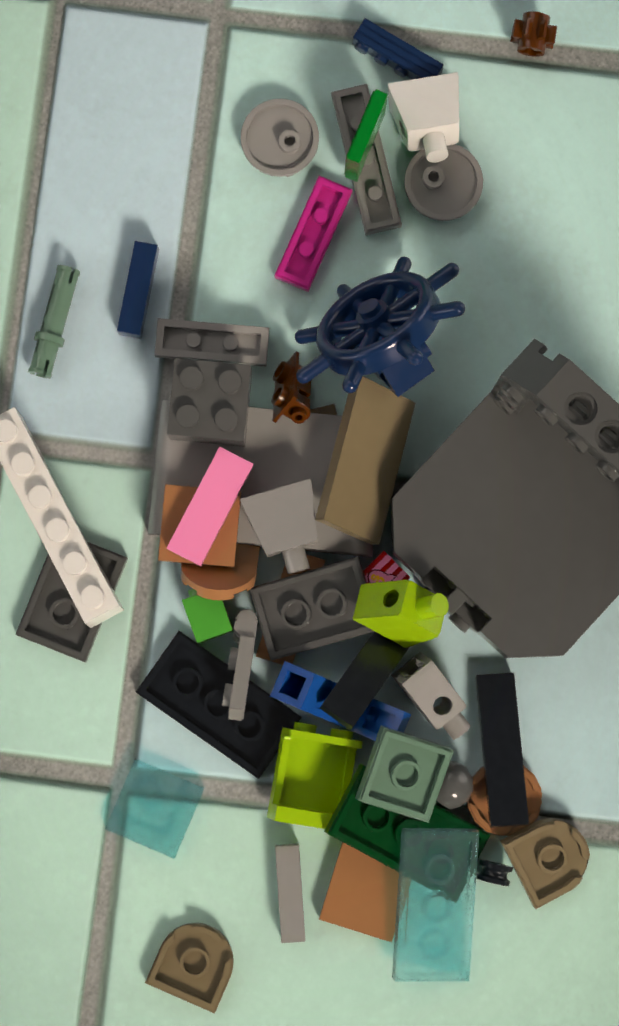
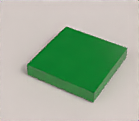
M377 89L372 92L346 155L344 175L346 178L356 182L359 179L385 116L388 94Z

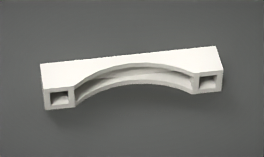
M15 407L0 414V462L84 623L92 628L124 611L70 512L22 415Z

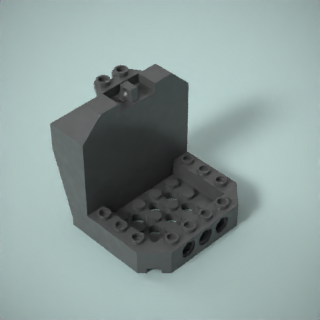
M536 339L501 374L491 392L395 494L389 505L393 555L418 578L425 589L434 594L441 593L447 598L449 604L448 613L450 614L448 619L464 633L470 628L484 638L504 658L563 656L619 595V404L570 359L560 353L553 361L545 357L543 354L548 349Z

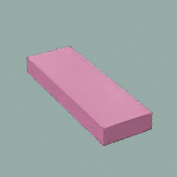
M219 446L166 549L202 566L254 464Z

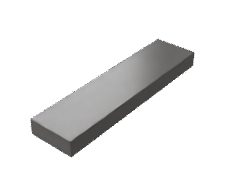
M367 84L331 92L346 155L370 99ZM378 130L358 181L352 180L366 236L401 228L402 226Z

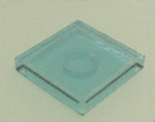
M135 759L105 829L175 859L205 788L139 759Z

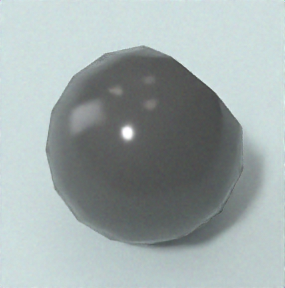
M450 761L437 801L448 809L461 807L469 800L473 792V778L465 766L458 762Z

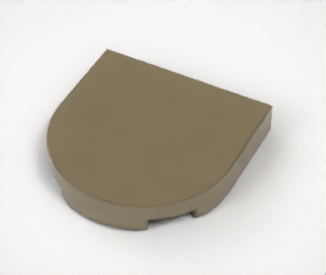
M554 818L538 820L500 840L535 909L571 891L583 879L582 876L590 856L589 848L582 834L566 821Z
M188 923L177 927L163 941L145 983L215 1014L232 974L234 963L232 948L227 938L210 925Z

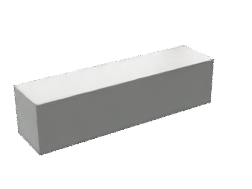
M299 843L275 845L281 943L305 942Z

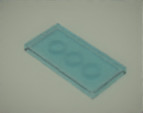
M402 828L392 978L395 982L469 981L480 833L477 829Z

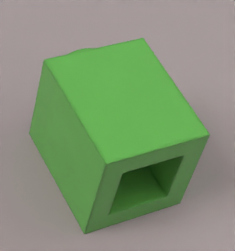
M195 589L188 590L189 598L183 599L182 602L198 644L233 632L234 629L223 600L205 599L198 596Z

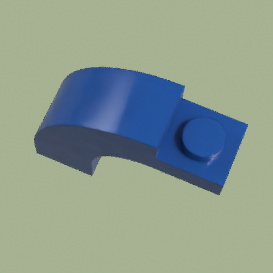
M284 661L270 697L344 727L319 708L337 683ZM373 699L351 731L375 741L381 725L405 732L411 714Z

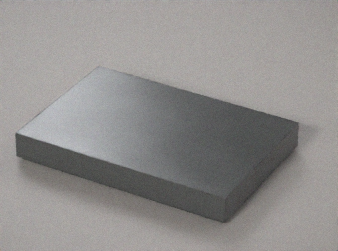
M87 542L115 592L128 558ZM48 554L15 635L80 661L87 662L102 623L92 628L84 623Z
M359 556L257 585L250 589L271 661L375 632L353 620L360 586L367 583Z

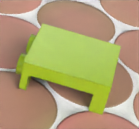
M295 722L294 729L282 727L267 818L278 822L325 829L352 779L357 748L362 749L363 741L352 739L354 732L331 728L330 735L316 733L317 725Z

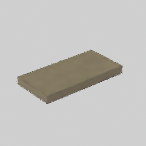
M364 376L357 390L353 393H348L319 502L316 521L368 544H380L415 402L401 395L397 397L390 389Z

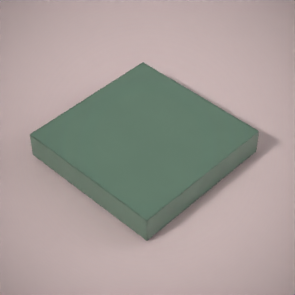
M381 725L355 798L358 801L429 823L454 750Z

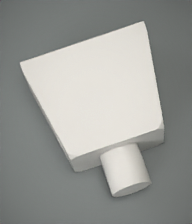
M458 72L388 83L389 109L406 149L411 152L425 149L426 158L432 163L445 160L448 157L447 146L455 145L459 142Z

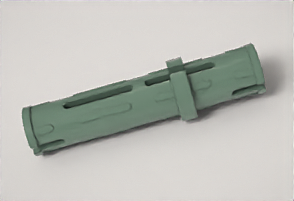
M57 265L41 329L38 332L36 331L34 340L37 343L28 373L33 375L37 373L36 376L50 379L52 377L58 348L63 347L65 341L62 338L78 276H80L79 270L74 269L72 271V267Z

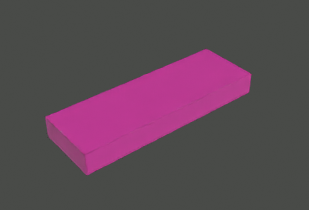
M320 175L318 176L274 275L276 279L309 292L353 193L352 189Z

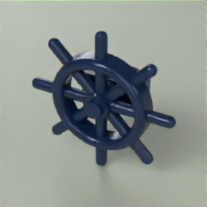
M404 256L398 259L392 273L371 278L353 289L346 284L339 285L337 288L339 299L326 312L319 326L300 329L295 333L297 343L307 344L316 342L321 355L298 370L296 373L298 382L302 384L308 383L330 367L334 372L346 376L342 384L343 390L347 393H353L357 390L363 375L374 373L399 397L435 370L428 360L432 353L425 341L433 333L439 320L458 317L465 312V305L461 301L441 304L435 291L459 274L458 265L448 263L426 279L419 274L409 272L412 262L408 257Z

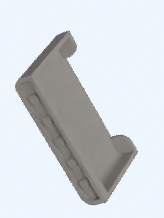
M171 394L169 400H162L148 529L149 536L160 537L165 484L199 487L219 446L254 464L241 489V498L311 479L315 515L317 514L342 416L310 413V417L304 423L297 424L282 415L275 423L272 421L273 409L249 407L245 447L170 440L167 435ZM240 503L237 544L262 547ZM316 521L318 543L304 547L305 551L363 557H372L373 545Z

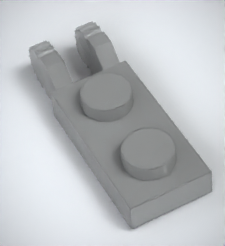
M243 609L235 617L233 640L239 647H231L228 670L235 671L233 684L225 683L222 706L229 707L228 719L238 721L244 720L258 624V616H256V613H253V610L250 611L249 609Z

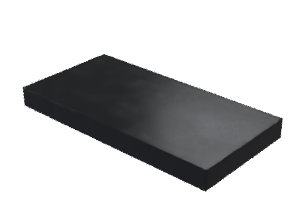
M178 631L136 693L259 779L278 752L282 727L294 729V723L299 722L302 716L279 700L270 697L268 692L249 680L244 720L228 719L229 707L222 706L225 683L233 684L235 671L228 670V664L181 631Z

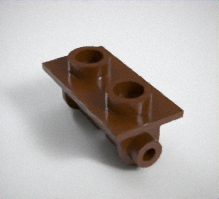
M297 351L287 362L282 361L273 375L275 389L271 403L273 404L272 421L275 423L282 415L297 424L304 423L310 417L311 399L308 397L311 395V381L302 384L296 378L298 370L304 367L299 365V352Z

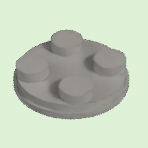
M272 99L259 104L247 115L241 129V146L245 157L253 167L270 176L290 177L295 175L312 161L318 149L319 131L314 117L304 106L292 100Z
M456 144L447 146L448 157L436 163L427 160L425 149L420 150L411 159L406 169L405 191L407 197L418 212L430 219L439 221L458 219L471 211L481 196L483 189L481 167L469 151Z

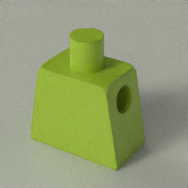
M409 580L366 583L360 586L353 620L407 648L439 636L449 604L443 594H434Z

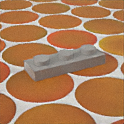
M158 318L154 355L157 358H179L266 367L269 328Z

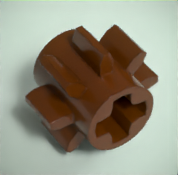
M534 11L525 12L522 20H514L510 42L518 43L517 51L523 55L532 57L543 56L545 48L553 49L557 26L549 25L550 16Z

